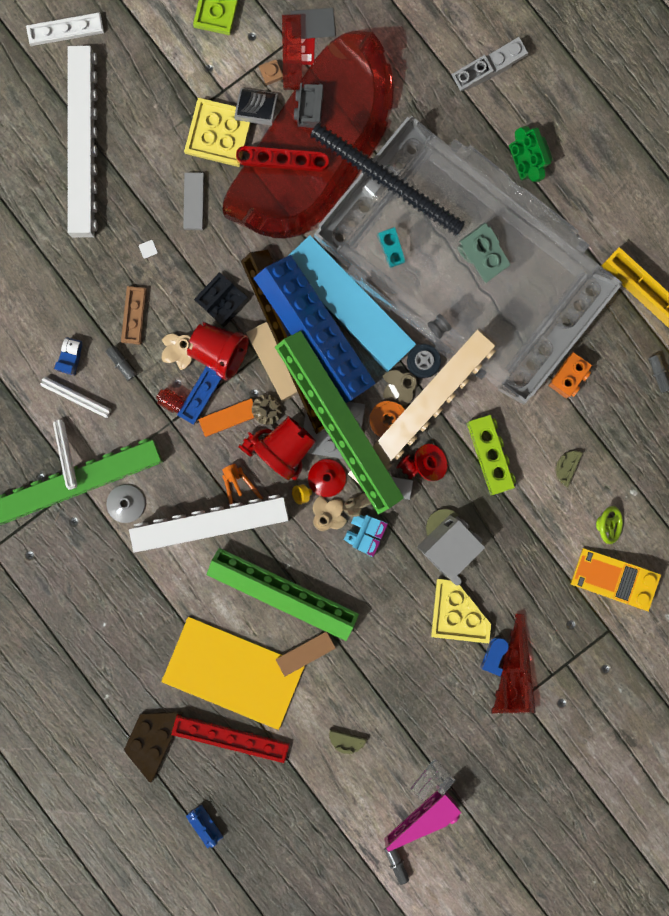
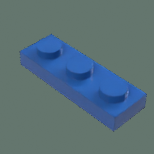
M206 366L177 415L195 425L222 378L214 370Z

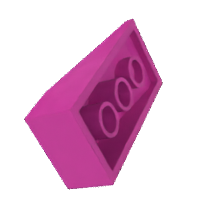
M441 786L384 838L386 850L388 852L442 829L450 823L454 824L461 814L458 804Z

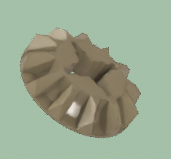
M261 395L252 404V414L261 424H274L282 414L281 404L278 403L277 398H273L270 395ZM267 404L269 405V409H272V411H270L268 415L266 414V410L262 408L266 407Z

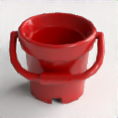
M290 416L274 430L267 428L258 430L251 439V443L257 455L275 472L287 480L291 478L297 480L303 466L302 459L316 443V440ZM263 433L269 434L264 439H258V437Z

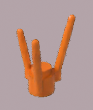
M232 464L222 469L224 474L222 478L225 482L230 505L233 504V498L229 482L234 484L238 495L242 496L237 483L240 476L259 499H263L241 467L238 468L236 464Z

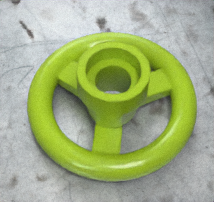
M609 506L604 510L602 516L598 517L596 528L600 531L602 540L607 544H613L619 539L623 527L622 514L617 507ZM611 512L615 513L613 518H608Z

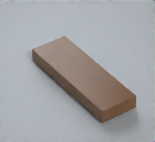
M127 286L121 343L141 345L146 288Z
M324 632L275 660L285 677L336 648L328 633Z

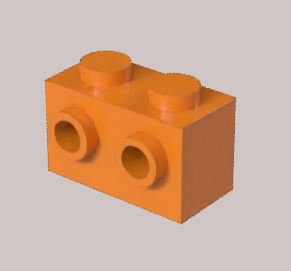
M573 352L567 357L548 386L566 399L571 395L574 397L580 389L579 383L582 380L585 381L591 374L589 369L592 365Z

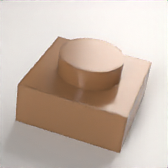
M276 59L259 66L266 86L283 79Z

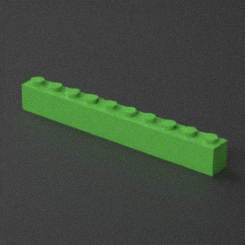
M299 331L283 339L275 346V349L376 512L380 514L404 499L400 489L396 486L390 473L383 465L369 439L362 431L359 423L352 415L349 407L344 402L338 389L331 381L302 332Z
M149 438L138 442V446L133 448L129 445L121 448V452L115 455L111 452L103 455L102 460L96 461V459L87 461L85 466L81 468L75 466L74 471L77 481V488L68 490L65 485L64 475L57 473L49 476V480L45 482L38 480L31 483L29 488L24 489V487L13 490L11 495H0V525L164 463L156 441H150Z

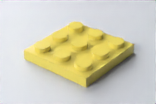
M198 98L184 153L240 167L236 160V151L239 147L245 146L251 122L235 120V106ZM244 151L240 152L239 154L241 160Z

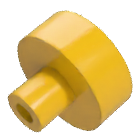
M304 484L294 486L292 489V496L297 504L307 503L312 495V490Z

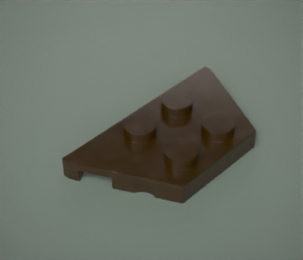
M183 712L141 713L138 717L124 752L150 783H152L173 737L171 734L176 715L182 716Z

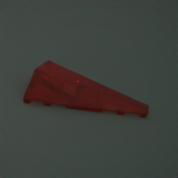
M515 614L516 620L514 628L510 633L511 640L508 651L505 653L502 665L503 671L500 676L501 680L499 688L495 693L496 700L494 707L491 709V714L536 713L524 614Z

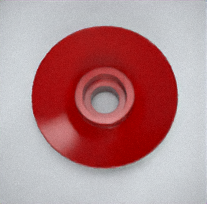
M424 444L418 448L415 454L416 469L424 479L438 481L445 476L447 460L439 447L433 444Z
M323 459L311 467L308 474V483L317 495L332 497L344 488L346 474L338 462L331 459ZM329 474L331 476L330 481H324L323 476Z

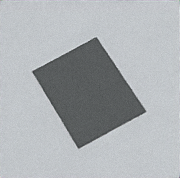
M333 8L290 11L293 40L335 37Z

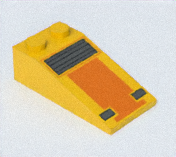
M582 548L570 584L649 612L661 575Z

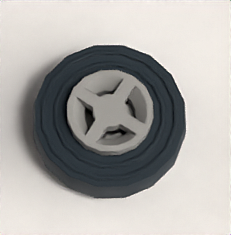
M417 345L408 354V369L416 377L429 378L436 374L440 368V354L431 345Z

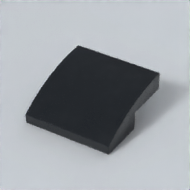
M219 272L197 295L194 301L220 325L225 327L249 299Z

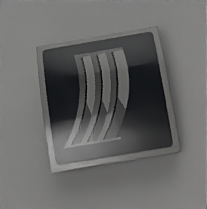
M241 88L235 110V120L272 126L278 93Z

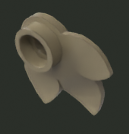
M398 370L386 372L383 378L388 385L384 389L383 397L390 400L398 398L401 406L410 403L413 398V390L417 387L418 383L416 376L412 373L403 374ZM406 379L411 380V384L409 386H406L404 384V381Z
M363 493L355 499L349 498L346 500L342 508L350 517L360 516L362 508L370 505L371 502L366 494Z

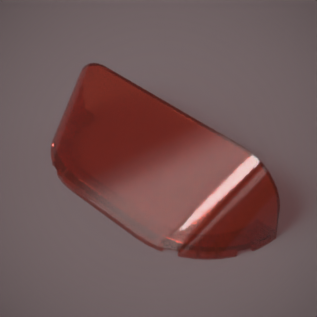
M350 31L330 42L329 46L327 45L316 57L273 121L272 126L269 127L257 147L325 153L329 159L326 170L317 172L243 166L229 187L223 201L222 210L226 219L263 236L283 239L292 238L311 231V227L315 226L318 222L321 223L349 189L361 170H357L356 166L352 167V163H347L346 159L342 160L340 155L336 156V152L332 153L330 148L326 149L325 145H320L321 142H316L315 138L311 139L310 134L314 128L298 127L297 120H294V109L298 108L296 89L300 90V83H302L303 88L305 84H322L324 93L321 126H326L328 131L331 129L333 134L336 133L337 137L341 136L343 141L347 140V144H352L353 148L357 147L359 152L363 151L362 154H367L369 158L387 128L388 122L386 118L388 110L392 109L394 97L391 66L386 62L383 54L385 52L384 47L373 32ZM260 153L258 159L261 162H266L269 156L266 153ZM280 154L277 157V161L283 164L288 161L286 155ZM304 156L296 158V162L299 165H304L307 162ZM318 157L315 159V164L322 167L325 165V160Z

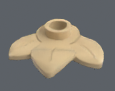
M166 335L162 339L164 345L167 346L162 352V361L166 363L176 361L180 370L186 369L192 361V358L187 355V348L192 350L193 344L189 342L191 337L189 335ZM183 341L187 343L186 348L182 347Z
M322 496L315 500L312 509L315 514L313 524L317 530L326 531L329 528L337 530L346 524L347 520L341 516L343 510L342 500L336 499L327 503ZM324 518L326 520V524H322L320 522V519Z

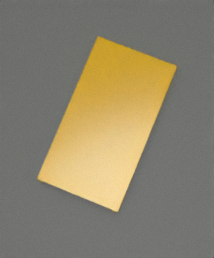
M188 617L161 682L279 730L305 666L284 677L275 660L283 655Z

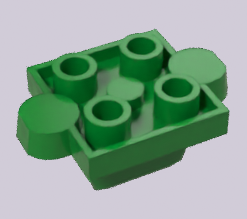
M528 126L518 128L515 131V141L509 145L519 177L521 180L529 178L532 182H540L545 178L544 168L553 161L545 137L541 136L539 128L531 130Z

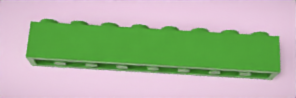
M218 548L206 574L347 641L359 615L221 548Z

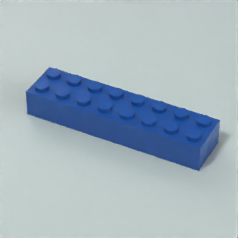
M291 255L265 267L254 277V280L289 333L293 335L299 331L302 332L345 403H348L376 384Z

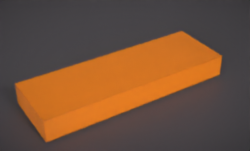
M252 398L198 419L204 436H211L254 419L252 414Z

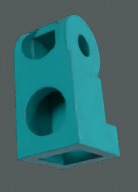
M395 227L379 232L377 238L389 268L405 263Z

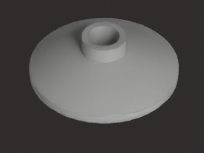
M121 485L114 488L107 498L108 513L113 519L121 523H130L137 520L145 508L143 494L139 489L131 485ZM123 500L128 502L127 507H122L121 503Z

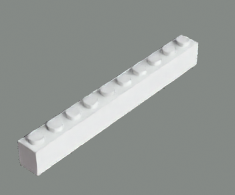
M68 46V234L72 238L94 237V231H97V220H94V213H97V202L94 201V194H97V183L94 182V175H97V165L94 164V157H97V146L94 145V138H97V128L94 127V120H97V109L94 108V101H97V91L94 90V83H97V73L94 71V65H97V54L93 52L91 46Z

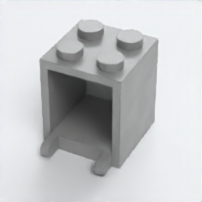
M449 515L417 548L448 580H451L453 584L458 586L461 584V579L457 575L485 547L481 544L483 540L476 533L468 530L470 526L463 519H460L458 516L454 518Z

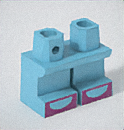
M367 515L353 517L351 523L360 527L358 534L347 531L344 540L353 545V548L374 557L380 541L364 533L381 539L388 523Z

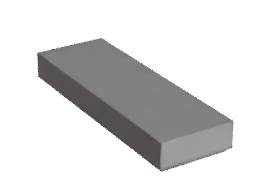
M184 173L183 229L203 230L204 173Z

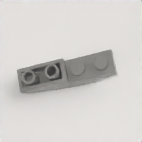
M520 37L491 54L481 56L451 75L461 92L510 69L514 63L528 56V52Z

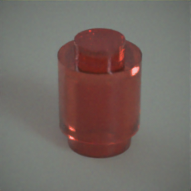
M169 388L161 389L156 396L157 404L171 413L175 412L178 414L185 402L182 396Z

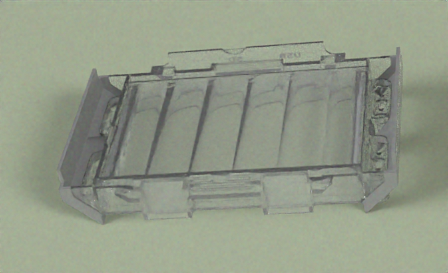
M413 116L407 117L376 154L373 161H377L380 166L383 165L384 169L388 168V172H393L394 176L398 175L400 180L404 179V183L408 182L409 186H414V189H418L419 193L423 192L424 196H428L429 200L433 199L435 204L439 203L440 207H445V211L449 210V213L455 214L454 217H459L460 221L464 220L465 225L460 233L456 236L453 235V232L449 233L447 228L443 229V226H439L437 221L433 222V219H429L428 215L424 216L422 211L418 212V208L414 209L412 204L408 205L407 201H402L403 198H398L396 193L393 195V191H388L387 187L383 188L381 183L377 184V180L373 181L371 176L367 177L366 173H361L321 221L314 237L335 260L338 259L349 268L346 272L360 284V287L371 298L389 312L391 310L435 344V349L449 360L456 353L443 343L444 340L459 350L477 329L480 328L497 343L494 347L497 351L489 360L485 357L480 362L483 366L476 374L471 372V374L481 380L485 377L498 387V391L524 405L536 393L621 287L622 282L584 253L590 245L578 235L579 231L527 189L518 186L511 180L508 174L471 145L466 147L456 139L450 145H447ZM413 148L416 150V153L409 154L407 150ZM400 162L403 163L405 167L402 169H398L395 166V164ZM367 206L369 210L368 212H361L359 208ZM350 220H355L357 225L350 227L347 223ZM483 223L491 227L500 242L499 246L511 264L487 283H484L473 263L471 264L464 260L457 249L460 245L459 241ZM395 227L405 263L389 268L377 234ZM339 234H342L346 237V239L342 242H339L335 239V237ZM370 280L394 298L393 301H390L370 285ZM586 288H590L593 291V296L586 294ZM574 303H579L582 310H575ZM438 314H441L452 328L450 331H445L440 339L427 326V323L434 321ZM563 317L569 319V326H566L562 323ZM538 347H544L547 351L546 355H541L538 352ZM527 361L534 363V370H529L526 367ZM515 376H520L523 379L522 385L515 383Z

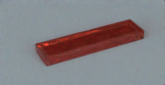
M301 14L282 15L283 89L300 90V83H302Z

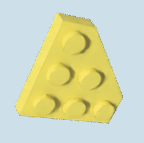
M437 579L431 637L489 643L491 623L460 585L453 584L451 580Z

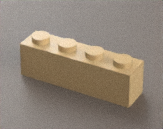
M267 322L246 332L281 401L284 402L297 395L298 392L290 373L275 349L277 344Z

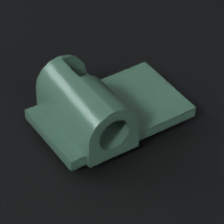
M483 223L459 241L460 245L457 247L459 253L468 263H473L484 283H487L511 265L499 246V240L491 227L487 226L486 223Z

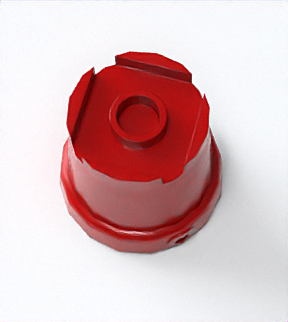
M203 322V325L199 324L190 338L189 342L193 344L192 350L187 348V355L214 370L220 378L228 381L236 374L244 360L249 337L241 332L233 333Z

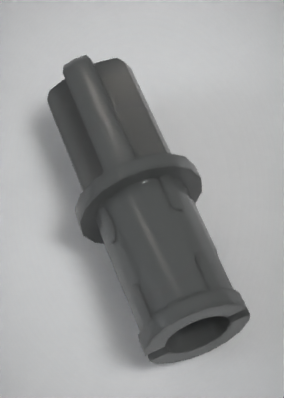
M114 345L106 350L107 355L116 365L115 368L120 370L127 381H130L137 375L127 362L128 359L124 358Z
M660 354L648 358L654 373L652 376L656 378L660 392H668L669 380L666 374L668 371L664 368Z
M385 847L384 851L391 864L389 866L390 869H393L400 885L406 884L409 881V877L403 865L404 860H401L397 849L388 852Z

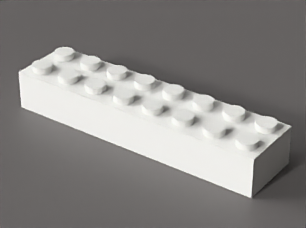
M280 495L269 496L268 501L262 502L261 499L250 500L249 505L243 506V503L231 504L230 509L224 510V507L221 506L211 508L210 513H205L203 510L192 512L191 517H186L184 514L173 516L172 521H167V519L163 518L153 520L152 525H149L148 522L134 524V528L129 529L133 553L289 521L285 498H281Z

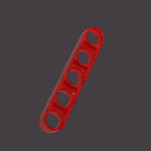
M241 146L236 151L237 162L244 166L321 172L326 170L329 163L328 156L322 152ZM247 151L250 154V158L248 160H241L239 157L240 152ZM266 153L269 159L266 162H261L258 159V155ZM278 155H286L288 161L283 164L277 161ZM304 156L307 162L304 165H299L296 162V158ZM318 157L323 158L325 165L322 167L317 166L315 159Z

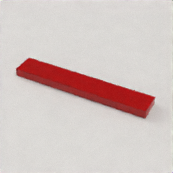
M176 715L171 734L285 763L289 743L180 715Z

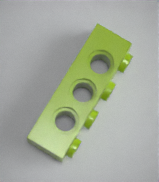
M491 415L466 423L490 496L515 488L516 480L514 474L509 472L508 466L510 462L507 454H503L502 447H504L501 436H497L496 429H498L495 418H491ZM483 432L490 433L491 439L489 442L482 439L481 435ZM489 450H494L497 453L495 460L488 458ZM495 468H500L503 471L501 478L494 476Z

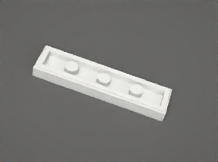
M100 12L26 26L30 46L104 33Z

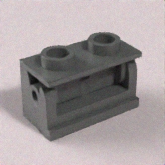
M300 83V90L296 89L298 108L294 109V120H297L298 127L314 128L317 123H321L324 93L322 84H305L303 88L302 83Z

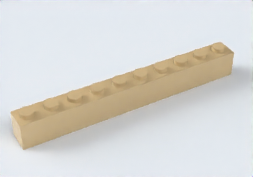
M480 328L476 330L373 445L375 452L387 471L392 466L390 464L392 459L398 460L405 452L402 448L406 444L410 446L418 438L415 434L419 430L423 432L429 426L430 422L428 420L433 415L436 418L443 410L441 405L445 401L449 403L456 396L454 391L458 387L462 389L469 382L467 377L470 373L476 374L483 366L480 362L485 357L489 360L497 351L494 349L497 343ZM350 471L348 475H350L358 483L352 471Z

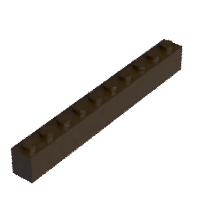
M268 249L250 252L241 260V263L276 344H279L283 339L291 336V334L254 280L257 274L274 262ZM290 373L315 433L325 432L326 429Z

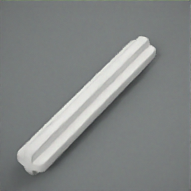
M44 377L40 383L42 387L105 418H108L111 413L110 408L47 377Z
M63 420L53 422L65 485L68 490L77 488V481L65 423Z

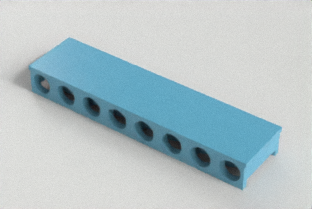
M310 235L289 254L293 257L328 312L386 372L395 366L416 345Z

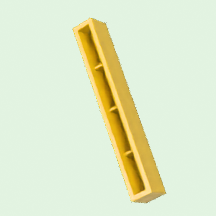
M618 247L601 266L612 277L619 279L623 287L669 328V292Z

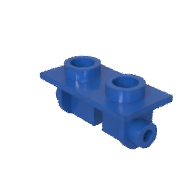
M202 805L186 815V818L207 849L214 847L223 838V835Z

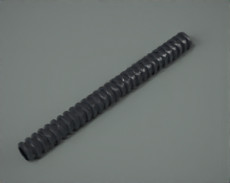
M322 123L316 124L310 134L311 139L315 138L316 142H321L320 145H325L326 149L330 148L332 153L336 152V156L340 155L342 160L346 159L347 163H352V167L356 166V169L362 170V173H366L367 177L371 176L373 181L377 180V184L381 183L383 188L387 187L388 191H393V195L396 193L398 198H403L402 201H407L408 205L412 204L414 209L418 208V212L422 211L423 215H428V218H432L433 222L437 221L438 225H442L443 229L447 228L449 233L453 232L454 236L460 233L465 225L464 220L460 221L459 217H454L455 214H450L449 210L445 211V207H440L439 203L435 204L433 199L429 200L428 196L425 197L423 192L419 193V190H415L414 186L410 187L408 182L404 183V179L400 180L398 175L394 176L393 172H388V168L384 169L383 165H378V162H374L373 158L369 159L367 154H362L363 151L359 152L357 147L353 148L352 144H347V140L343 141L341 136L337 137V134H333L331 129L328 131L326 126H321Z

